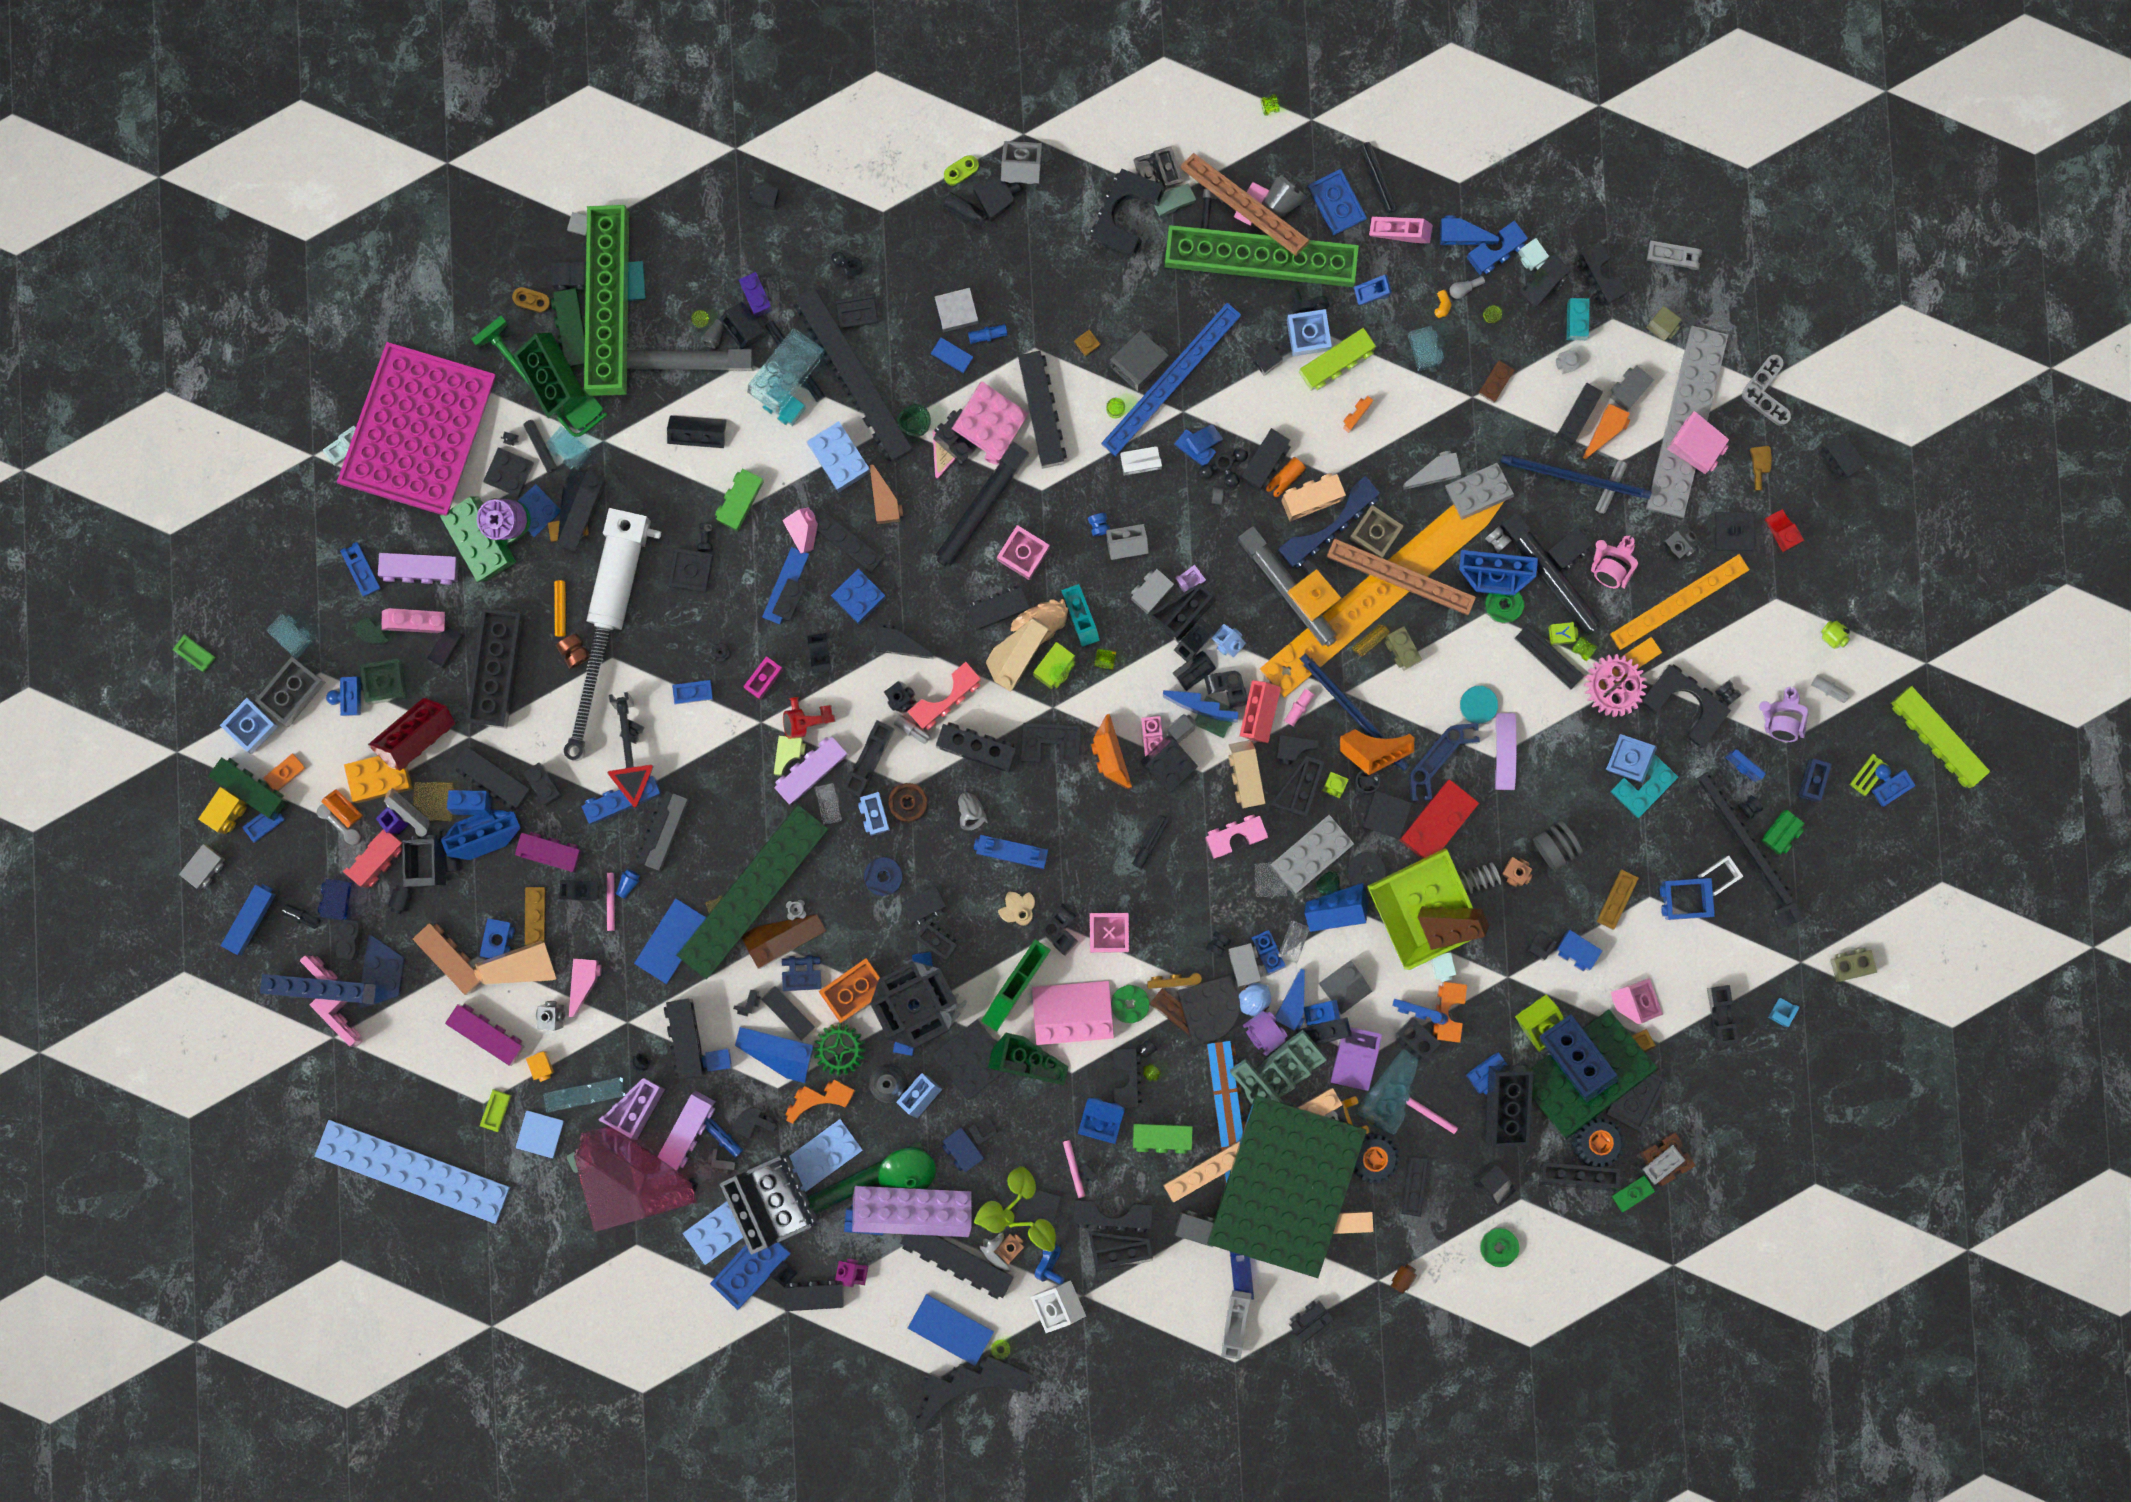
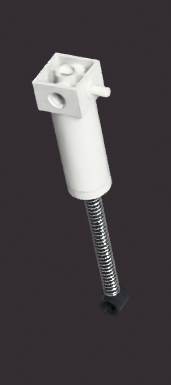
M612 508L608 510L603 531L606 540L586 620L597 627V632H595V641L592 643L593 647H591L592 653L590 654V661H588L589 665H587V675H585L586 679H584V686H582L583 690H581L582 696L580 697V704H578L579 708H577V715H575L576 721L574 722V729H572L573 733H571L572 736L568 738V743L564 747V755L572 761H579L585 755L584 733L586 732L587 721H589L588 717H590L591 703H593L592 699L595 696L594 692H596L595 686L597 685V678H599L598 674H600V665L603 660V653H605L604 649H606L608 631L622 629L641 546L645 547L647 536L658 539L661 537V531L649 529L651 521L647 516ZM631 524L629 530L623 531L626 525ZM573 746L579 748V753L576 756L570 755V749Z

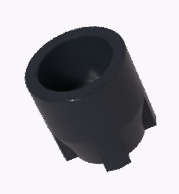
M1149 1038L1145 1039L1137 1047V1050L1144 1058L1158 1050Z

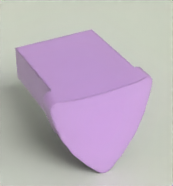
M1195 565L1180 576L1177 575L1175 577L1177 584L1183 592L1206 581Z

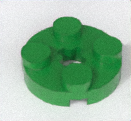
M1520 592L1514 596L1489 593L1485 600L1486 613L1497 623L1506 624L1513 622L1522 614L1524 609V601ZM1506 599L1508 600L1507 604L1510 606L1509 608L1502 609L1499 602H1503Z
M1126 985L1114 993L1111 1008L1118 1020L1124 1023H1135L1141 1021L1147 1015L1150 1002L1143 989L1134 985ZM1133 999L1135 1001V1008H1129L1128 1010L1125 1001Z
M1494 1228L1483 1235L1480 1242V1253L1484 1260L1492 1266L1506 1267L1517 1258L1519 1242L1513 1233L1507 1229ZM1498 1242H1501V1245L1505 1246V1249H1502L1501 1253H1498L1497 1250H1494V1246H1496Z

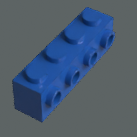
M654 776L649 777L638 805L661 796V790ZM609 790L603 793V797L597 800L595 797L586 800L585 805L582 806L590 825L633 808L621 790L615 792Z

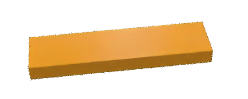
M1650 637L1623 656L1626 657V662L1633 659L1631 665L1638 664V669L1661 654L1662 651L1653 638ZM1613 668L1612 674L1615 677L1619 676V671ZM1601 680L1599 681V687L1605 690V683Z

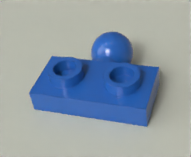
M361 677L340 678V692L331 690L327 693L326 700L329 704L337 705L340 703V716L361 715Z
M1881 764L1876 768L1875 774L1885 782L1871 791L1880 805L1884 807L1913 788L1915 784L1906 770H1902L1891 777L1890 767Z

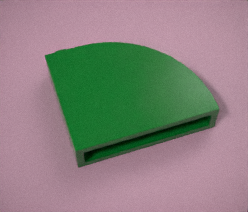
M1036 939L1033 941L993 1000L981 1022L996 1032L999 1030L1051 949Z

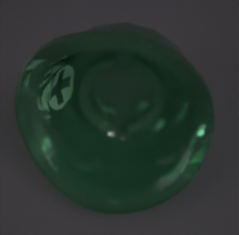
M913 404L899 413L897 422L899 428L905 434L912 437H920L928 432L931 425V417L925 407Z

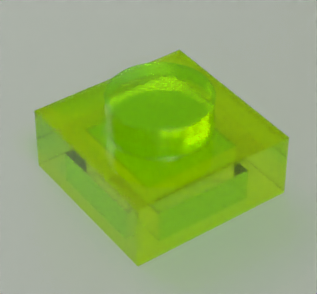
M1097 649L1094 666L1113 670L1116 652Z

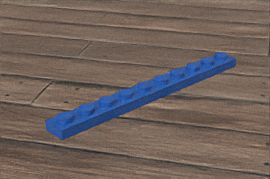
M1226 303L1103 440L1101 445L1116 457L1236 323L1241 314Z

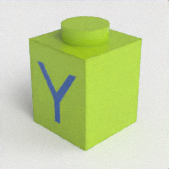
M1574 622L1552 624L1548 627L1551 646L1571 644L1578 638V629L1574 627Z

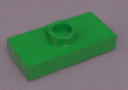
M1645 1175L1613 1194L1612 1198L1623 1213L1655 1191Z

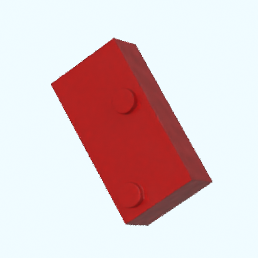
M1448 779L1399 841L1422 859L1441 851L1479 803Z

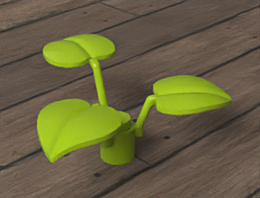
M1020 1166L1012 1170L1008 1176V1186L1013 1193L1018 1194V1197L1005 1210L996 1201L985 1203L978 1211L974 1223L993 1233H1000L1007 1226L1010 1228L1014 1226H1031L1028 1230L1030 1240L1039 1248L1052 1252L1055 1249L1056 1234L1050 1222L1045 1219H1038L1035 1224L1033 1222H1013L1015 1216L1010 1209L1022 1196L1030 1199L1036 1191V1184L1032 1174L1026 1168Z

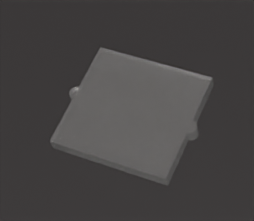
M1272 861L1268 863H1255L1256 897H1270L1272 899L1275 896H1287L1286 884L1269 866L1272 864Z

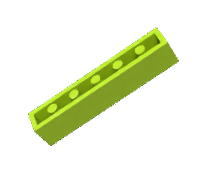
M1912 686L1904 690L1891 702L1894 706L1892 708L1894 712L1899 716L1902 715L1907 720L1905 722L1911 730L1915 729L1918 732L1919 739L1924 744H1929L1932 748V753L1946 763L1945 767L1951 773L1954 772L1959 777L1958 781L1962 786L1974 787L1990 772Z

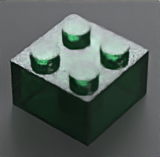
M392 659L360 664L365 703L370 705L407 699L401 660Z

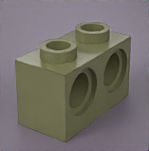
M1865 947L1854 950V954L1847 955L1846 952L1835 954L1836 958L1830 959L1836 982L1877 973L1872 950L1866 951ZM1860 957L1866 959L1867 964L1865 967L1859 965ZM1842 961L1848 964V969L1845 972L1840 969Z

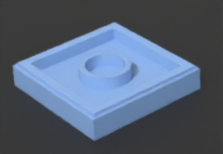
M527 1110L516 1148L554 1158L564 1121Z

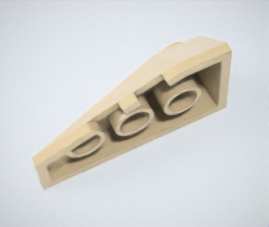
M1033 617L1003 642L995 646L986 661L994 682L1011 692L1021 679L1050 627Z

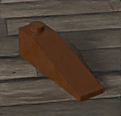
M816 914L806 916L803 919L796 918L794 920L757 926L743 934L741 938L757 968L761 969L826 932V929Z

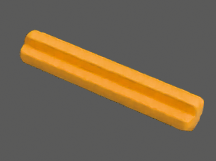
M557 580L555 581V636L564 637L566 635L565 581Z

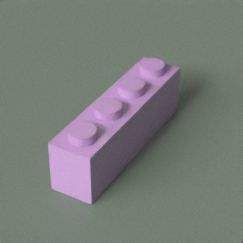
M379 553L378 576L383 578L385 582H395V579H402L404 583H414V580H421V583L433 584V581H440V584L452 585V582H458L459 559L449 556Z
M833 737L823 739L818 744L820 747L815 752L811 750L805 755L804 758L806 760L801 764L796 763L790 769L791 773L787 777L783 775L775 782L777 785L774 788L790 806L848 756Z
M696 1090L691 1094L656 1161L675 1172L680 1167L684 1168L689 1159L686 1157L687 1153L694 1150L697 1141H695L697 1135H701L706 1128L704 1124L706 1118L710 1119L715 1111V1108H713L714 1100Z

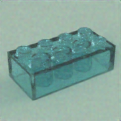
M793 327L749 382L747 393L779 414L821 361L824 349Z

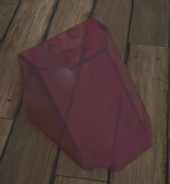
M610 1126L581 1134L579 1139L581 1144L579 1149L575 1151L574 1159L594 1232L696 1203L692 1184L686 1178L624 1134Z

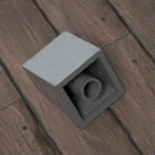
M1141 330L1110 359V368L1137 392L1169 357L1167 354L1168 350L1161 344L1158 346L1153 342L1154 338L1152 335Z

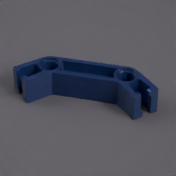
M1478 723L1452 725L1444 731L1409 774L1411 802L1419 801V798L1416 797V786L1421 785L1425 787L1426 796H1424V800H1432L1430 779L1458 745L1478 744L1480 742V738L1474 736V739L1463 738V730L1473 728V730L1478 731ZM1450 731L1458 732V740H1452L1449 737ZM1416 772L1424 774L1422 782L1416 781L1414 777Z

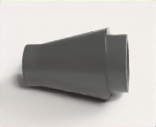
M716 319L702 336V343L712 349L719 346L724 326L719 319Z

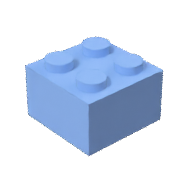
M1326 309L1288 315L1287 325L1292 356L1326 352L1331 349Z
M246 698L220 725L243 749L251 754L279 727L249 698Z

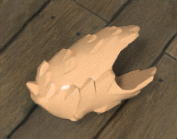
M1050 599L1048 602L1040 603L1026 610L1012 622L1011 631H1017L1026 622L1035 617L1050 627L1041 644L1051 639L1057 630L1065 626L1068 608L1065 605L1064 599H1061L1059 602Z

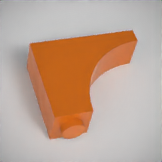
M1354 729L1340 736V751L1365 773L1370 775L1413 753L1415 738L1408 734L1399 738L1380 739L1367 736Z

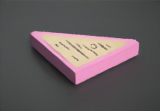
M933 439L935 477L938 479L956 459Z

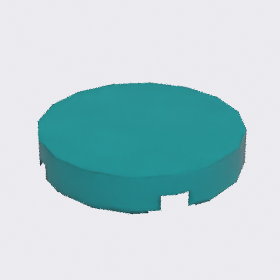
M1484 686L1469 688L1460 700V711L1463 717L1471 723H1486L1496 715L1498 710V700L1495 693Z

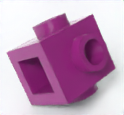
M847 1258V1262L839 1261L835 1280L843 1282L842 1285L847 1287H854V1284L865 1286L869 1266L858 1264L859 1260Z

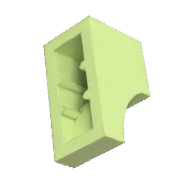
M779 736L774 768L775 775L783 776L786 766L795 759H801V755L805 754L806 744L803 743V739H788L786 736Z

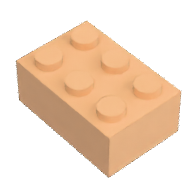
M1332 473L1322 476L1318 482L1312 480L1304 483L1303 487L1298 490L1294 487L1285 491L1286 493L1281 501L1291 522L1344 500L1346 495L1338 475L1332 476Z

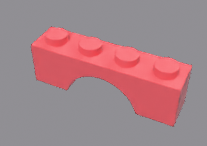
M967 662L951 674L953 689L945 700L932 703L921 699L907 711L921 729H931L937 723L935 720L938 717H945L951 711L950 707L955 703L959 705L966 699L965 694L969 691L973 693L981 686L979 684L981 682L980 677Z

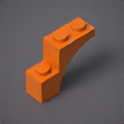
M835 1079L833 1082H828L824 1090L827 1093L825 1096L807 1086H804L803 1089L799 1088L794 1097L797 1101L794 1106H789L785 1114L788 1116L786 1121L794 1124L804 1111L817 1104L832 1103L846 1108L855 1090Z

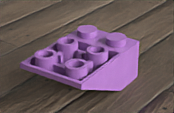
M1350 1027L1352 1036L1339 1040L1330 1083L1368 1091L1382 1034Z

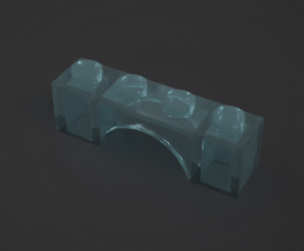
M622 1077L543 1093L547 1113L625 1096Z

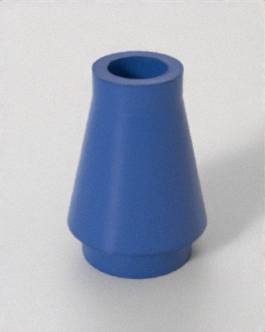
M626 869L622 873L616 894L626 899L627 895L639 883L640 875L633 870Z

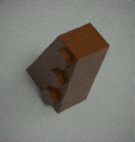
M1422 906L1418 914V920L1431 950L1485 937L1489 928L1483 909L1458 908L1455 910L1446 909V907L1434 909Z

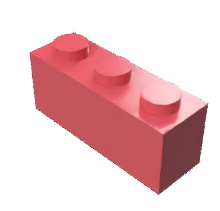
M1252 680L1240 737L1256 742H1269L1281 687L1267 682Z

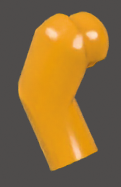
M1446 290L1437 293L1441 302L1439 308L1435 309V315L1438 318L1447 316L1452 306Z

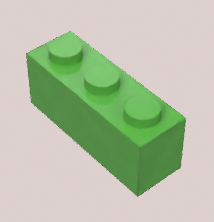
M743 468L741 472L735 474L733 479L734 485L732 489L729 488L724 496L726 501L723 506L720 505L715 514L717 516L716 520L719 523L737 532L764 483L762 478Z

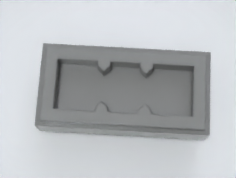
M1671 1145L1642 1170L1655 1185L1682 1164L1685 1159L1674 1145Z

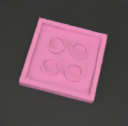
M981 381L952 429L999 461L1029 413Z

